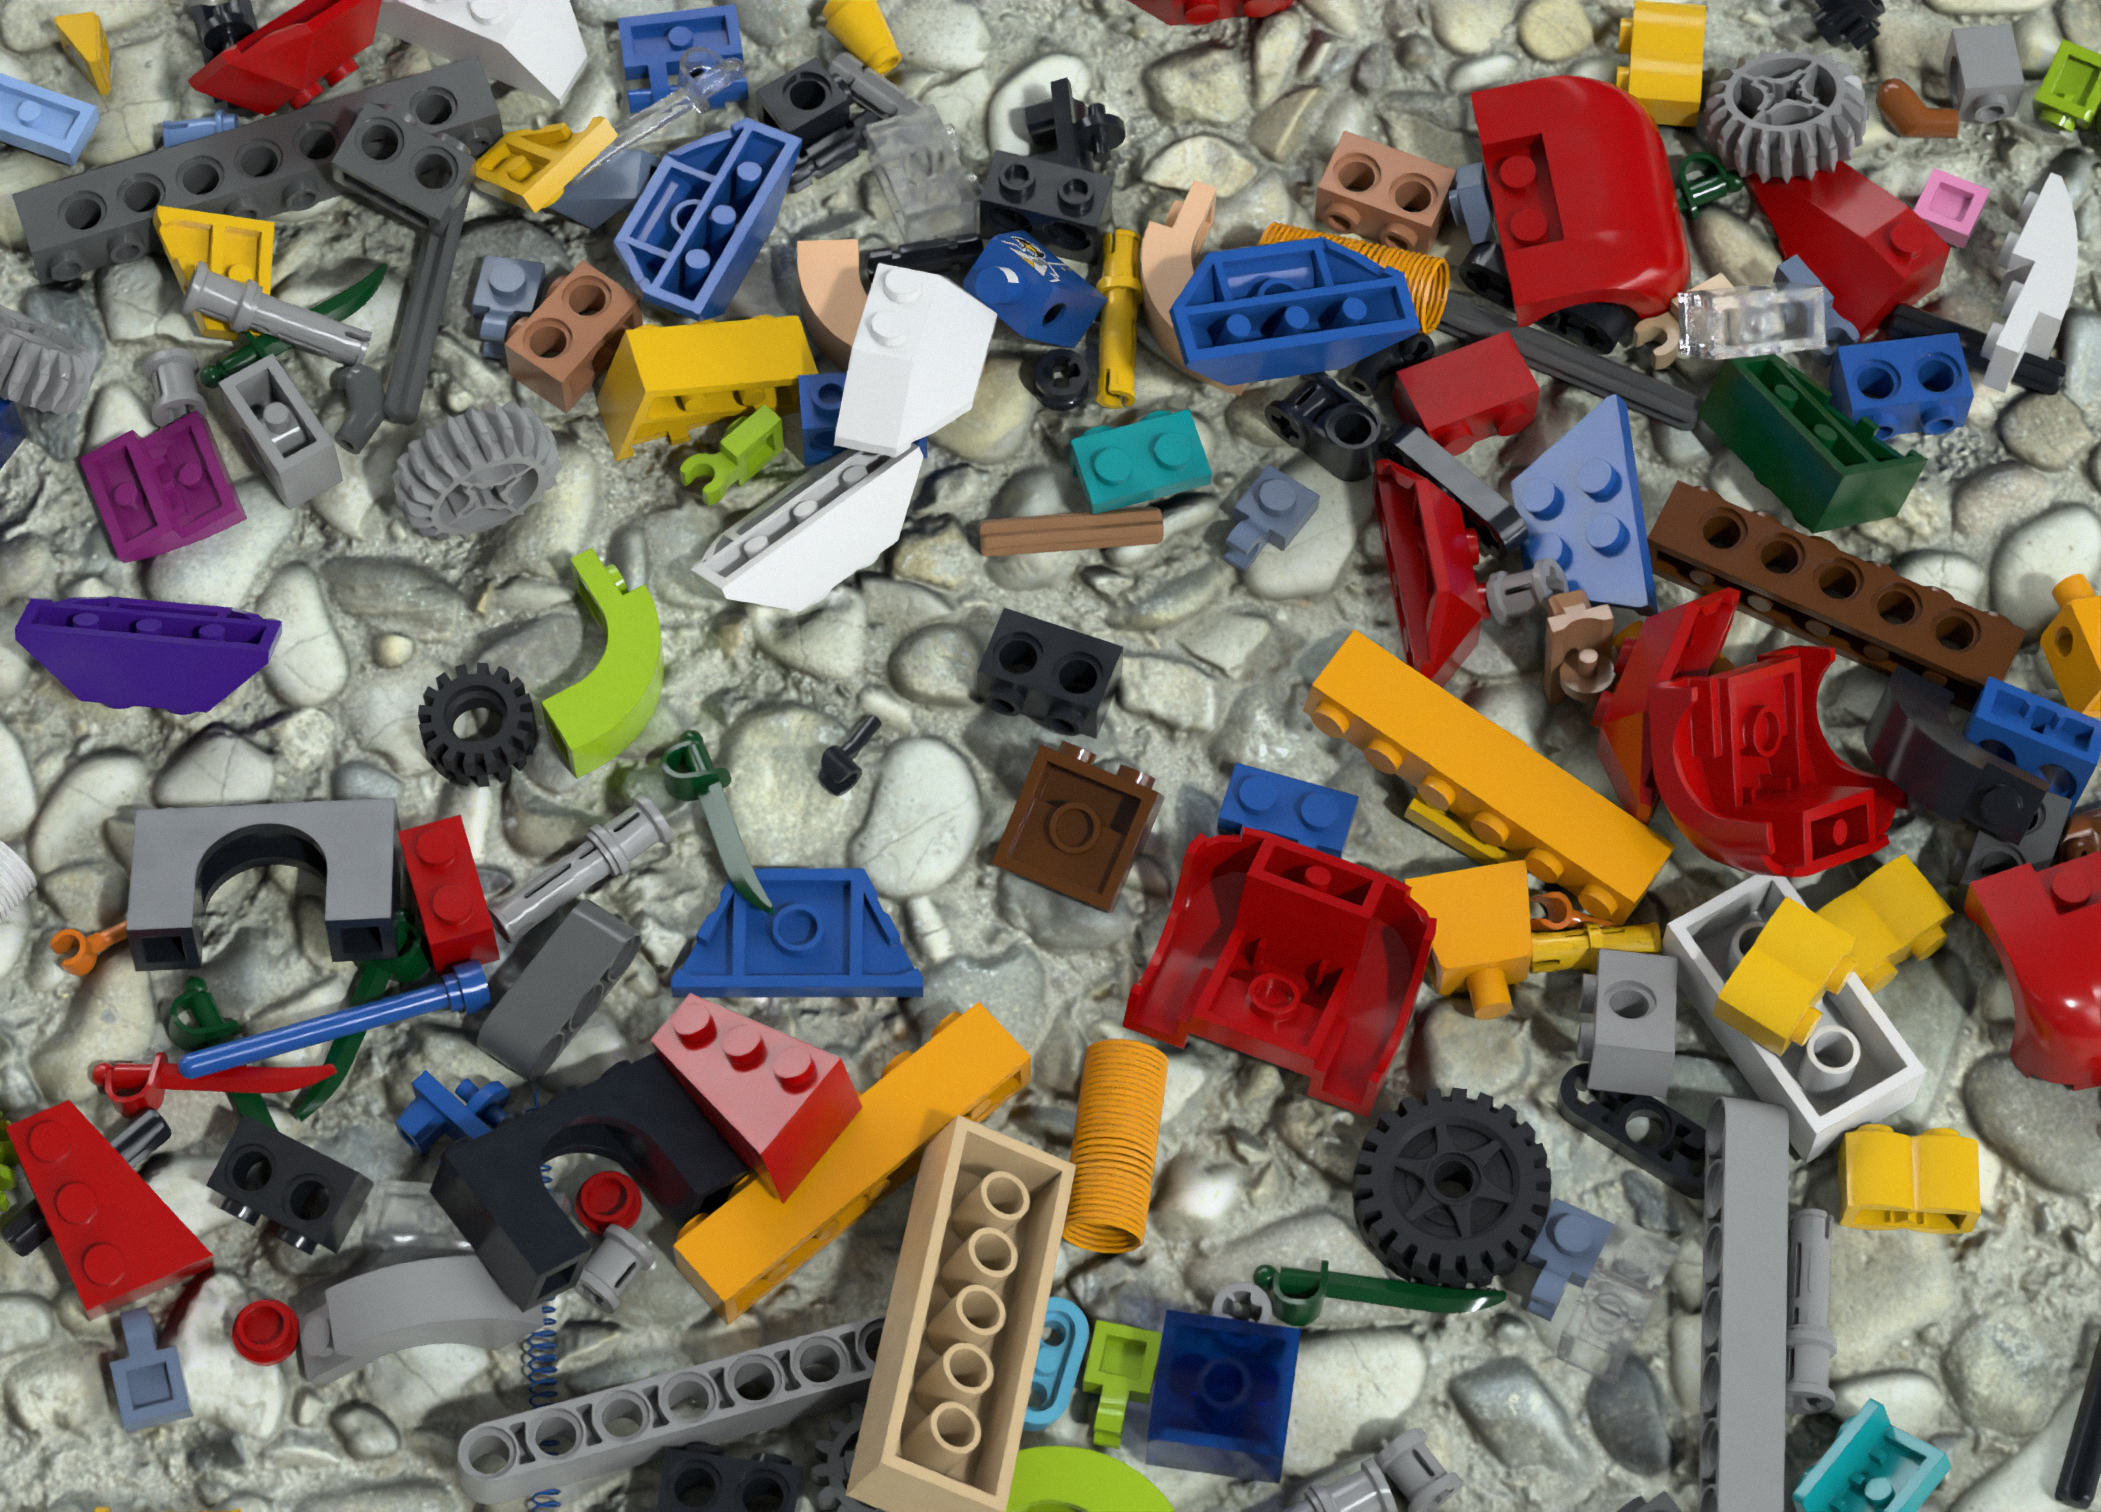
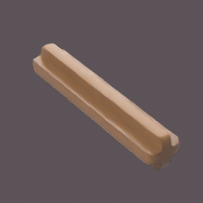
M1156 507L1111 510L1091 515V512L989 519L980 522L979 526L980 549L982 554L987 557L1159 544L1164 536L1162 513Z

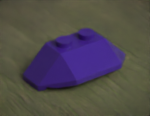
M110 596L70 597L57 602H53L49 598H31L15 627V640L80 701L102 703L106 707L113 709H126L133 706L161 708L178 715H187L195 712L207 713L269 663L282 634V621L273 618L263 619L258 614L237 608Z

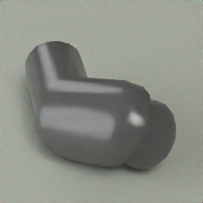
M366 364L345 367L337 378L338 390H346L344 396L349 400L352 412L334 438L343 449L356 455L360 454L387 416L383 411L386 395L380 375Z

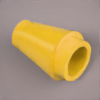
M830 0L825 5L822 11L823 16L827 20L825 29L854 57L863 62L865 68H872L880 75H884L900 63L902 55L897 49L896 42L877 0Z

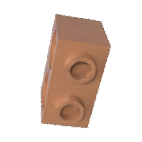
M1344 130L1318 185L1314 220L1323 222L1332 230L1342 234H1356L1386 245L1387 248L1391 246L1393 248L1397 247L1399 250L1403 248L1404 251L1420 252L1422 255L1426 253L1429 256L1451 208L1449 191L1455 189L1457 170ZM1347 188H1359L1364 191L1352 192L1347 190ZM1403 208H1415L1420 210V212H1408L1403 210Z
M582 260L568 276L561 275L552 283L545 295L544 302L529 318H520L510 329L504 344L509 375L567 414L611 366L625 330H632L643 325L640 298ZM586 310L599 311L598 313L590 316L579 315L581 312ZM547 352L561 353L558 356L552 358L540 357L542 354Z

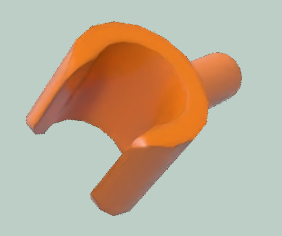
M1552 891L1529 897L1530 901L1540 902L1548 910V920L1542 918L1530 919L1531 931L1535 933L1551 932L1565 927L1583 929L1584 923L1599 922L1600 928L1620 927L1613 921L1599 919L1573 909L1570 900L1561 892Z
M127 920L88 937H84L80 931L75 929L61 930L52 937L50 948L56 954H64L75 947H80L74 957L66 959L60 966L69 974L76 976L85 975L95 966L97 953L106 950L110 945L128 938L126 932Z

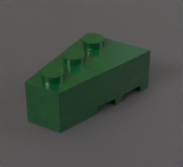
M1766 350L1727 357L1697 415L1715 433L1717 440L1723 446L1731 449L1753 472L1755 479L1761 485L1770 489L1792 512L1796 522L1814 534L1896 517L1925 467L1928 461L1927 458L1914 449H1911L1906 456L1894 450L1875 436L1880 428L1879 425L1866 416L1860 418L1858 423L1852 421L1828 404L1832 396L1830 391L1772 351Z

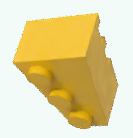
M758 315L749 320L725 322L707 319L690 325L667 327L648 324L632 330H625L596 402L615 461L634 456L633 445L669 436L672 446L691 441L689 430L725 421L728 428L736 419L742 416L749 417L763 404H766L779 417L800 412L798 375L819 373L799 315L784 317Z

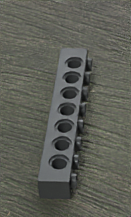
M479 56L12 194L41 285L54 281H70L80 277L84 272L114 263H130L139 259L144 254L164 249L153 224V213L158 205L261 220L291 210H307L318 202L344 194H358L354 190L333 180L331 162L367 100L381 108L385 104H392L405 110L416 119V127L436 138L439 133L451 135L468 146L471 150L470 156L475 159L480 158L504 135L500 112ZM437 121H442V122H443V123L438 124V125H428V124H430V123L437 122ZM384 140L381 142H370L365 147L364 152L372 159L384 160L391 157L397 148L392 142ZM318 156H328L324 159L314 160ZM433 168L423 171L420 175L428 173ZM262 173H270L267 176L255 177ZM212 190L211 192L206 193V194H202V195H198V194H197V193H199V192H201V191ZM153 207V209L149 211L138 212L144 208ZM87 225H95L89 229L79 230Z

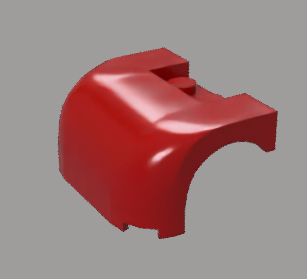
M1573 75L1544 77L1470 93L1503 258L1514 300L1518 328L1531 326L1539 319L1555 311L1570 306L1595 302L1617 303L1629 306L1637 312L1641 322L1644 319L1657 317L1670 311L1671 299L1692 289L1690 254L1667 152L1656 121L1636 96L1610 82Z
M1790 645L1757 655L1756 663L1708 677L1683 676L1648 686L1652 766L1659 794L1673 823L1691 845L1707 858L1741 872L1768 876L1806 877L1875 853L1890 844L1888 835H1885V833L1890 828L1895 810L1907 809L1908 795L1886 775L1860 771L1843 762L1828 745L1818 721V690L1824 674L1836 660L1835 647Z
M1244 826L1242 827L1241 835H1216L1207 838L1200 832L1185 851L1169 916L1148 967L1141 979L1134 983L1130 990L1122 1027L1184 1049L1191 1034L1200 1036L1311 1077L1307 1091L1308 1096L1369 1118L1412 1016L1434 942L1437 918H1430L1427 911L1410 897L1412 887L1388 875L1269 832Z
M2101 851L2038 872L2034 871L2029 862L1970 882L1963 909L1968 918L1984 931L1995 948L2004 968L2013 998L2015 1029L2009 1054L2014 1064L2027 1079L2035 1075L2050 1083L2072 1085V1091L2101 1086Z

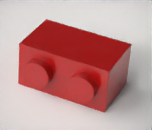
M1505 331L1397 371L1392 404L1403 424L1412 423L1452 456H1457L1467 451L1478 441L1497 434L1500 436L1516 434L1523 430L1530 422L1534 421L1540 388L1509 331Z
M461 815L399 831L398 836L437 977L452 973V965L478 959L481 965L500 960L492 921Z

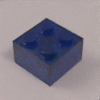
M1166 1309L1147 1434L1145 1464L1280 1484L1301 1329Z

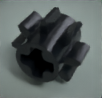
M1815 0L1818 7L1811 12L1812 21L1822 37L1831 46L1838 48L1843 43L1851 42L1858 51L1880 35L1878 27L1881 23L1877 18L1886 11L1882 0Z

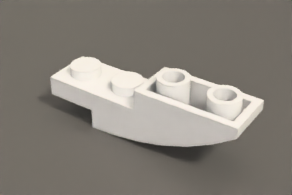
M2050 172L2040 195L2031 191L2028 192L2016 221V225L2022 227L2023 230L2021 234L2009 232L1996 264L2006 269L1998 293L2006 296L2000 315L2008 319L2005 325L1993 322L1980 356L1990 360L1982 384L2004 393L2007 391L2024 352L2045 360L2049 359L2072 295L2076 277L2078 239L2072 202L2062 176Z

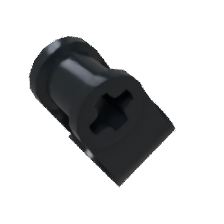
M1318 372L1300 375V383L1282 401L1274 400L1265 408L1266 420L1273 431L1283 441L1299 448L1327 469L1334 477L1342 481L1356 482L1364 480L1374 473L1375 461L1379 460L1381 423L1379 417L1371 407L1364 405L1341 388L1327 373ZM1352 439L1358 440L1362 443L1351 445L1346 444L1343 441Z

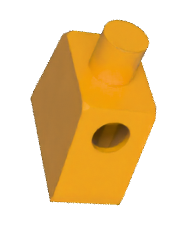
M2074 574L2063 579L2052 590V596L2061 611L2042 633L2040 645L2067 707L2089 717L2096 718L2101 717V596H2097L2084 574Z
M1525 859L1404 879V884L1412 887L1410 897L1427 911L1430 918H1437L1436 934L1426 967L1435 991L1444 996L1469 991L1474 1016L1477 1019L1489 1020L1508 1014L1513 1009L1508 985L1520 983L1527 979L1532 959L1528 877Z

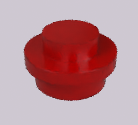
M604 1171L589 1177L579 1188L575 1200L576 1212L581 1224L591 1233L602 1237L610 1224L618 1225L627 1231L630 1230L639 1220L643 1205L637 1184L627 1175L616 1171Z
M273 1299L258 1300L243 1308L235 1318L232 1327L233 1343L239 1355L247 1362L258 1366L276 1365L286 1360L296 1350L300 1340L299 1322L294 1311L283 1302Z

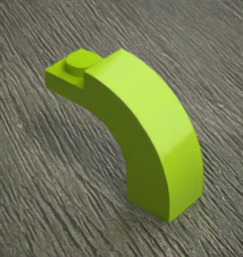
M593 548L570 558L575 590L607 639L605 652L599 664L583 680L541 701L546 731L576 779L614 759L640 735L656 709L661 695L665 669L658 614L646 585L643 584L629 592L616 566L610 564L604 567Z
M1059 1445L1039 1446L1018 1451L1006 1512H1176L1168 1499L1150 1480L1126 1463L1094 1450Z

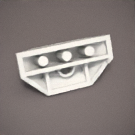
M382 0L376 25L377 30L455 63L479 56L486 76L558 106H561L588 63V56L570 0Z
M878 263L851 351L834 445L896 458L910 449L912 442L935 433L972 409L996 326L997 313L947 277Z
M911 443V448L896 458L849 448L816 465L721 533L706 550L703 559L692 567L691 572L695 580L726 599L794 611H802L807 606L822 601L828 596L833 587L855 571L873 564L878 559L880 553L898 541L924 457L919 446Z

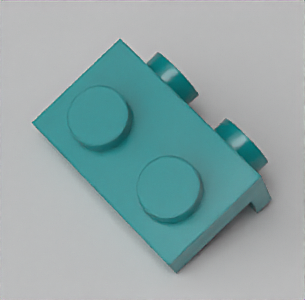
M1190 409L1175 413L1167 410L1155 411L1142 417L1137 423L1114 429L1111 426L1094 427L1082 433L1079 438L1072 439L1070 443L1069 466L1074 477L1079 476L1091 515L1211 484L1212 472Z
M1870 1398L1856 1416L1849 1417L1842 1424L1835 1442L1819 1462L1803 1472L1792 1495V1500L1797 1512H1917L1951 1469V1465L1946 1452L1891 1425L1884 1405Z

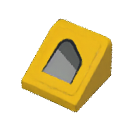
M94 11L54 17L53 23L67 56L100 96L109 95V90H111L110 45L99 15H96Z

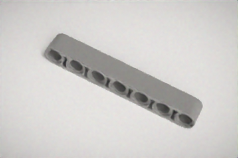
M1718 1096L1712 1102L1707 1118L1705 1138L1698 1512H1784L1789 1115L1787 1108L1781 1104Z
M886 1315L866 1318L479 1424L469 1429L462 1437L458 1447L460 1485L465 1494L472 1500L486 1505L498 1504L665 1458L667 1448L684 1450V1447L688 1444L712 1445L849 1407L855 1401L859 1404L866 1402L875 1362L869 1358L867 1352L875 1347H879ZM812 1364H822L832 1369L836 1376L827 1382L817 1383L806 1378L802 1371ZM747 1382H758L765 1385L771 1393L762 1400L751 1401L739 1395L737 1389ZM681 1400H693L704 1406L705 1412L696 1418L685 1419L673 1413L671 1407ZM624 1417L633 1420L640 1427L635 1434L628 1437L614 1436L605 1429V1426L610 1421ZM550 1436L565 1437L574 1445L569 1452L556 1456L546 1454L538 1447L544 1439ZM484 1454L499 1455L507 1461V1465L494 1474H484L472 1467V1463Z

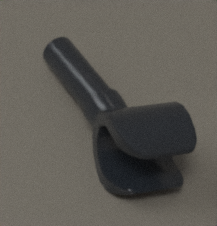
M869 715L853 736L841 747L838 745L831 746L822 755L821 769L818 777L835 796L847 793L862 775V769L853 759L858 756L861 749L882 725L879 718L874 715Z

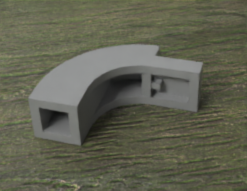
M479 1256L424 1259L381 1268L353 1277L326 1289L327 1303L298 1318L299 1336L307 1382L328 1385L380 1357L400 1350L423 1345L453 1343L497 1351L545 1326L541 1304L522 1313Z

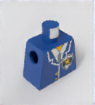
M1025 230L995 235L989 241L962 283L963 288L969 294L996 312L997 317L1016 333L1028 339L1068 348H1075L1108 300V298ZM1062 303V308L1057 317H1055L1053 306Z

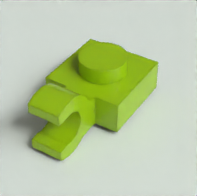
M763 404L749 417H739L723 434L720 441V452L716 454H695L683 462L680 467L681 483L687 486L699 476L711 477L713 480L702 489L703 502L707 506L718 503L733 483L740 488L784 450L782 418L766 404Z
M1096 1320L1083 1380V1392L1101 1395L1094 1424V1445L1120 1449L1129 1401L1149 1405L1162 1345V1332Z

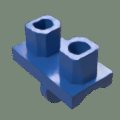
M425 1070L411 1083L415 1099L406 1107L395 1124L400 1137L416 1152L423 1154L444 1133L455 1142L465 1136H471L475 1139L492 1131L488 1125L495 1129L504 1118L509 1116L503 1109L510 1098V1091L500 1081H492L479 1089L472 1081L465 1079L455 1090V1093L466 1103L465 1106Z

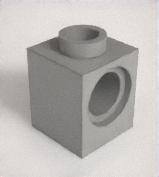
M2004 24L1952 29L1943 66L1952 107L1958 109L1959 122L1977 120L1982 123H1992L2003 118L2014 117L2025 82L2012 25Z

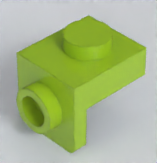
M2065 39L2062 40L2041 87L2037 88L2032 99L2033 108L2041 111L2039 117L2041 122L2066 133H2072L2075 126L2086 131L2089 130L2101 104V54Z

